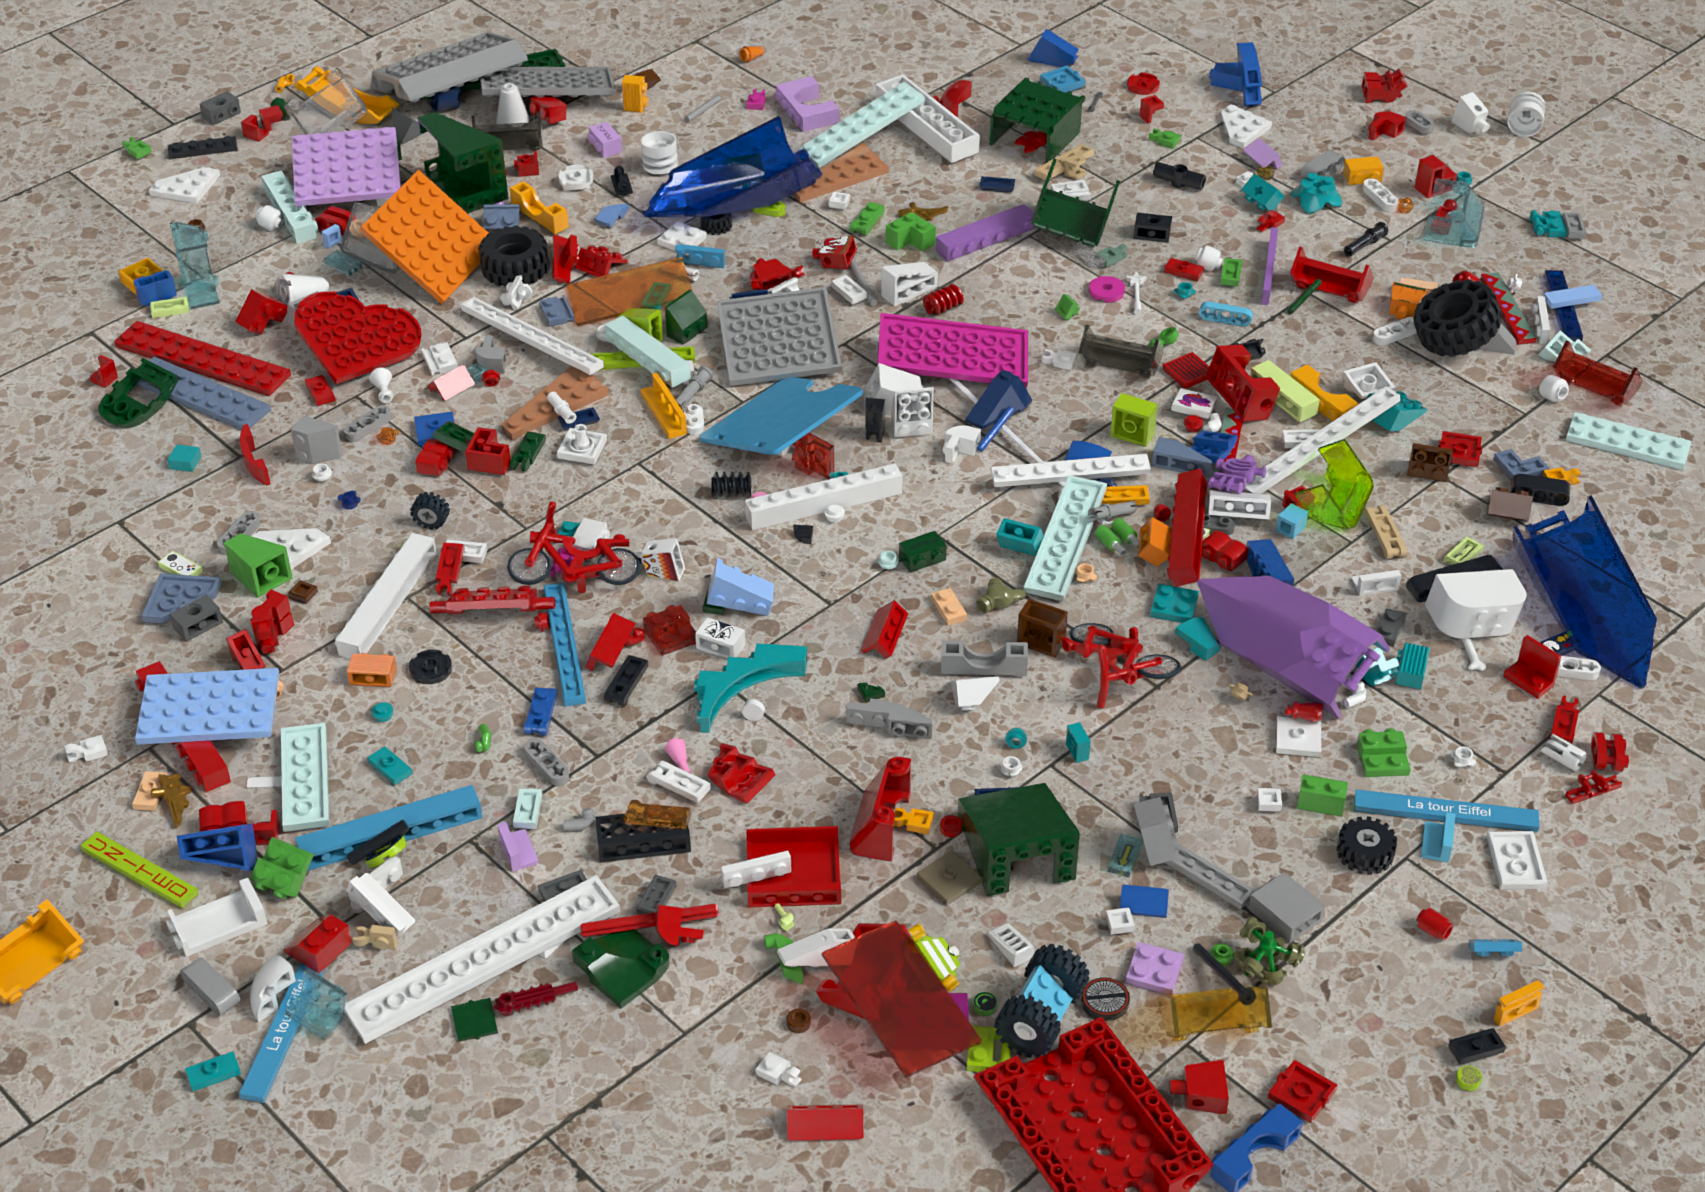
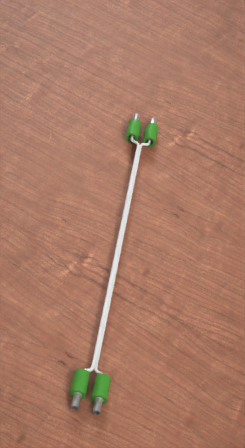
M950 379L975 404L978 402V399L957 379ZM1002 426L1001 429L1037 463H1043L1008 427ZM1058 482L1064 488L1065 482ZM1122 518L1109 522L1097 519L1102 525L1096 529L1095 537L1110 551L1116 550L1121 556L1126 554V550L1121 546V540L1105 524H1111V529L1127 544L1133 543L1139 548L1137 532Z

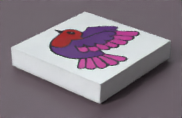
M1180 389L1172 403L1171 410L1208 419L1217 403L1218 396Z

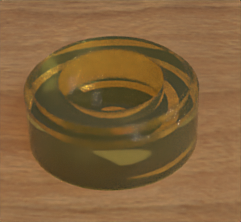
M1260 166L1257 169L1256 175L1268 181L1273 179L1274 169L1270 166L1265 168Z

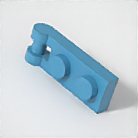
M685 244L675 246V253L677 254L676 263L678 265L694 264L724 268L726 265L724 249Z

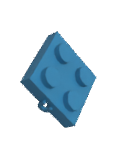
M1068 66L1040 74V81L1050 88L1055 86L1057 90L1065 93L1084 87L1086 82L1079 75L1078 71H1073Z

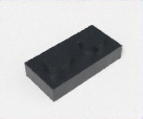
M1495 1028L1451 1039L1448 1044L1459 1065L1504 1053L1506 1048Z

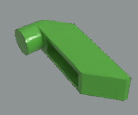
M778 933L764 935L766 949L776 948V952L778 949L793 943L792 939ZM778 955L783 975L797 983L803 984L801 966H785Z

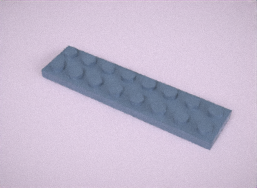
M153 357L149 360L174 373L178 379V383L168 399L238 429H242L244 424H248L249 428H251L271 411L270 405L159 358ZM139 380L136 384L141 388L158 395L160 394V389L142 380Z

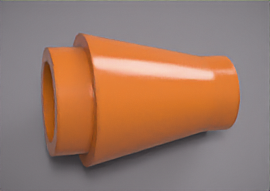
M743 46L739 51L741 60L746 62L764 54L762 46Z

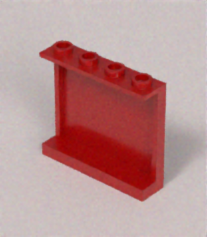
M838 826L746 829L747 860L789 851L791 857V873L748 883V908L775 907L776 904H780L781 907L841 904Z

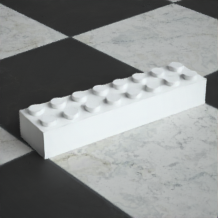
M902 74L876 84L875 100L903 82L924 95L925 102L899 117L898 120L948 161L953 163L979 153L980 135Z

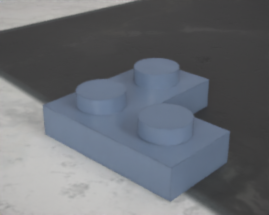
M1512 449L1494 453L1493 460L1511 480L1516 474L1543 476V471L1550 469L1539 456L1522 461Z

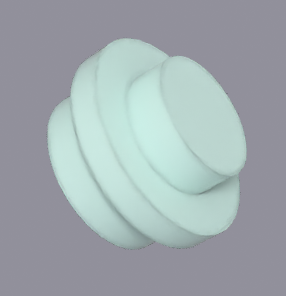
M884 551L878 558V564L884 569H893L899 563V559L893 551Z

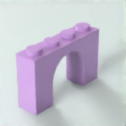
M812 76L776 85V92L774 93L776 101L781 104L783 110L788 113L789 117L794 120L796 126L802 132L839 123V108L833 100L815 105L801 104L802 102L819 98V84Z

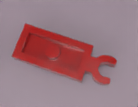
M443 542L435 578L439 582L436 586L438 595H441V591L444 588L447 589L448 596L452 595L451 583L457 584L465 549L464 544Z
M1562 696L1560 705H1557L1551 731V735L1555 734L1571 744L1573 743L1579 710L1576 709L1578 705L1577 698L1574 699L1573 703H1568L1566 696Z

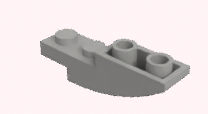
M870 698L869 704L847 702L846 724L888 728V735L932 739V720L913 709L893 702Z

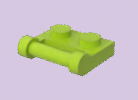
M971 1025L967 1071L981 1072L1010 1058L1011 1050L1008 1048L1009 1044L1001 1042L1000 1060L998 1062L993 1061L994 1039L1000 1040L1002 1037L997 1036L996 1028Z

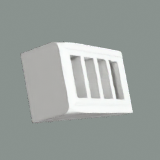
M1009 923L988 932V936L1013 967L1031 960L1035 948Z

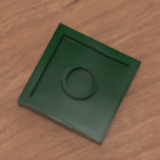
M447 421L434 431L432 438L465 453L474 432L451 421Z

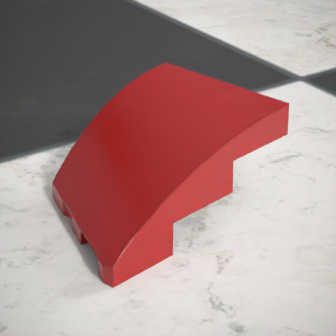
M725 743L719 746L720 754L714 758L713 766L707 774L708 778L720 789L746 804L776 775L773 768L757 764L754 757L740 754L736 746Z

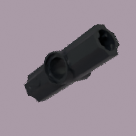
M1157 162L1153 169L1154 177L1171 181V184L1175 187L1189 186L1202 190L1206 183L1207 176L1189 171L1188 167L1182 164L1172 166Z

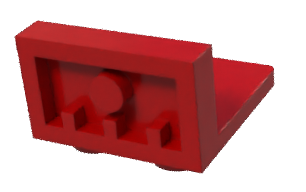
M588 245V247H580L579 260L575 268L602 280H607L611 264L627 263L628 259L623 258L621 253L609 252L607 247Z
M1526 635L1523 637L1518 661L1504 671L1503 677L1539 699L1554 687L1562 657L1534 638Z

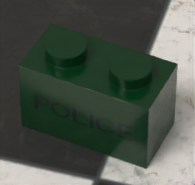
M932 531L900 542L899 559L911 573L945 561L947 545L936 531Z

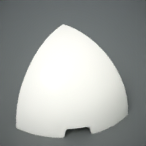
M278 955L272 956L262 965L252 983L250 992L251 1010L258 1023L279 1009L275 994L296 981L292 965Z

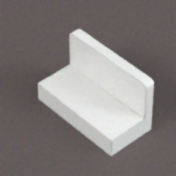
M1399 570L1359 575L1353 576L1351 581L1359 596L1398 591L1401 573Z

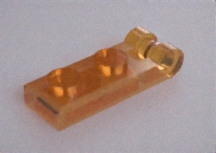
M631 800L627 808L628 810L625 812L624 821L634 825L686 829L691 817V808L642 804L638 800Z

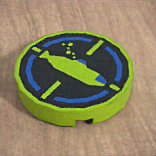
M401 835L366 857L364 862L371 869L382 865L386 857L393 858L406 847L407 841L405 837Z

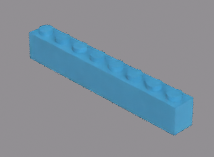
M469 785L298 836L295 839L297 847L314 853L308 871L346 860L349 852L401 820H404L409 826L408 832L403 834L406 841L479 820L483 817L481 804L473 785Z

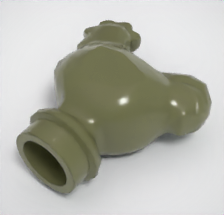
M992 578L989 580L986 595H981L976 600V605L982 613L986 614L993 611L994 608L1004 609L1014 602L1023 600L1026 593L1019 588H1008L1003 585L999 578Z

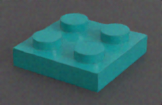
M1158 583L1150 617L1180 623L1192 619L1199 591Z

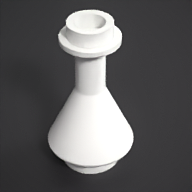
M376 368L370 374L369 380L372 385L380 389L379 400L383 403H389L394 397L393 392L388 390L392 374L385 368Z

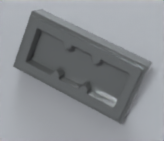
M655 874L636 907V913H653L656 911V905L666 906L677 886L676 880Z

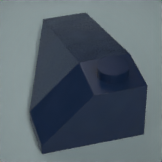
M1001 370L993 378L966 417L965 422L984 429L995 424L1008 406L1012 407L1014 412L1020 413L1032 403L1033 399L1019 376L1009 371Z

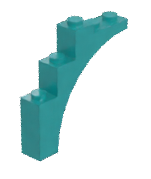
M756 643L755 652H751L750 658L728 657L727 665H723L722 672L700 670L698 679L694 680V692L698 694L699 706L701 710L697 711V723H700L701 732L710 733L712 723L720 709L742 690L771 679L805 676L807 646Z

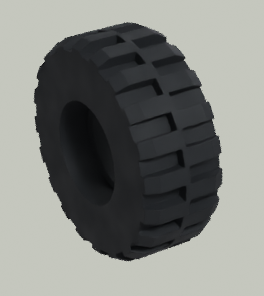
M1468 279L1445 283L1441 287L1431 290L1428 295L1422 298L1421 303H1418L1413 316L1414 326L1423 347L1439 356L1447 355L1450 357L1465 355L1486 345L1497 334L1502 322V312L1492 289L1482 282H1474Z

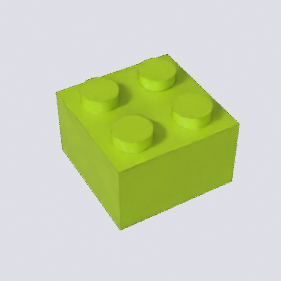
M1121 393L1113 405L1110 436L1147 447L1155 434L1158 404Z

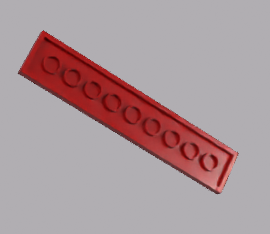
M140 321L133 323L114 341L117 348L148 358L156 357L180 368L269 397L291 376V371L288 368Z

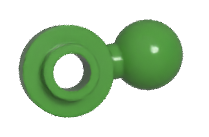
M1169 327L1159 334V339L1155 338L1149 342V350L1153 353H1159L1163 349V344L1170 345L1175 343L1179 336L1176 328Z

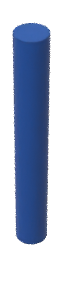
M1008 406L979 443L977 449L980 452L985 450L1013 414L1014 409Z

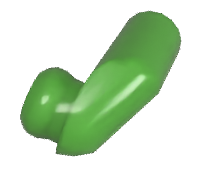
M480 724L478 732L481 740L474 743L475 749L479 753L489 750L492 736L488 725Z

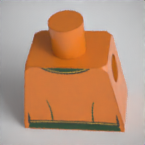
M1393 282L1389 313L1395 315L1399 320L1413 317L1418 303H1421L1422 298L1427 295V289Z

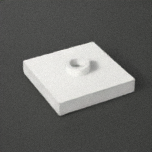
M1277 716L1276 753L1321 757V721L1311 722L1300 718L1293 719Z

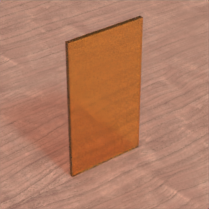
M678 257L568 284L567 290L577 326L617 317L630 308L650 309L655 306L666 305L689 289L692 290L683 262L684 259Z

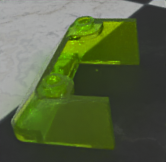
M1342 439L1318 448L1319 453L1328 464L1325 479L1332 486L1330 491L1328 492L1324 484L1297 492L1295 495L1305 510L1308 511V516L1314 521L1348 530L1356 527L1373 491L1374 483L1372 477L1346 439Z

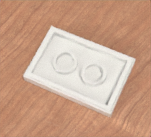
M1533 831L1487 833L1486 838L1500 890L1547 889L1548 882Z

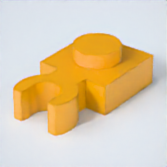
M895 808L896 817L893 826L901 827L907 825V831L929 835L934 812L912 808L909 813L902 808Z

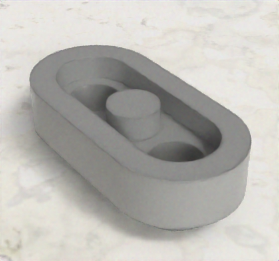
M1412 110L1406 113L1405 122L1421 134H1428L1433 131L1434 122L1419 111Z

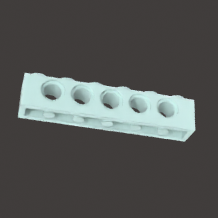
M282 171L263 175L264 191L273 206L281 211L283 222L296 244L316 239L317 223L315 220H312L311 213L307 212L306 206H295L294 186L290 185L288 176L285 177Z

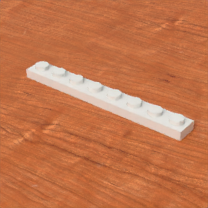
M1147 454L996 466L991 468L994 487L1062 482L1067 480L1068 475L1084 479L1150 474L1151 471Z

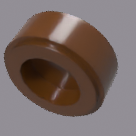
M804 1009L791 1010L786 1017L787 1028L793 1033L806 1032L811 1026L810 1014Z

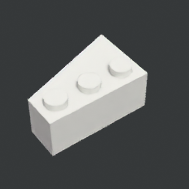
M925 262L882 266L881 296L893 306H897L936 288L938 272Z

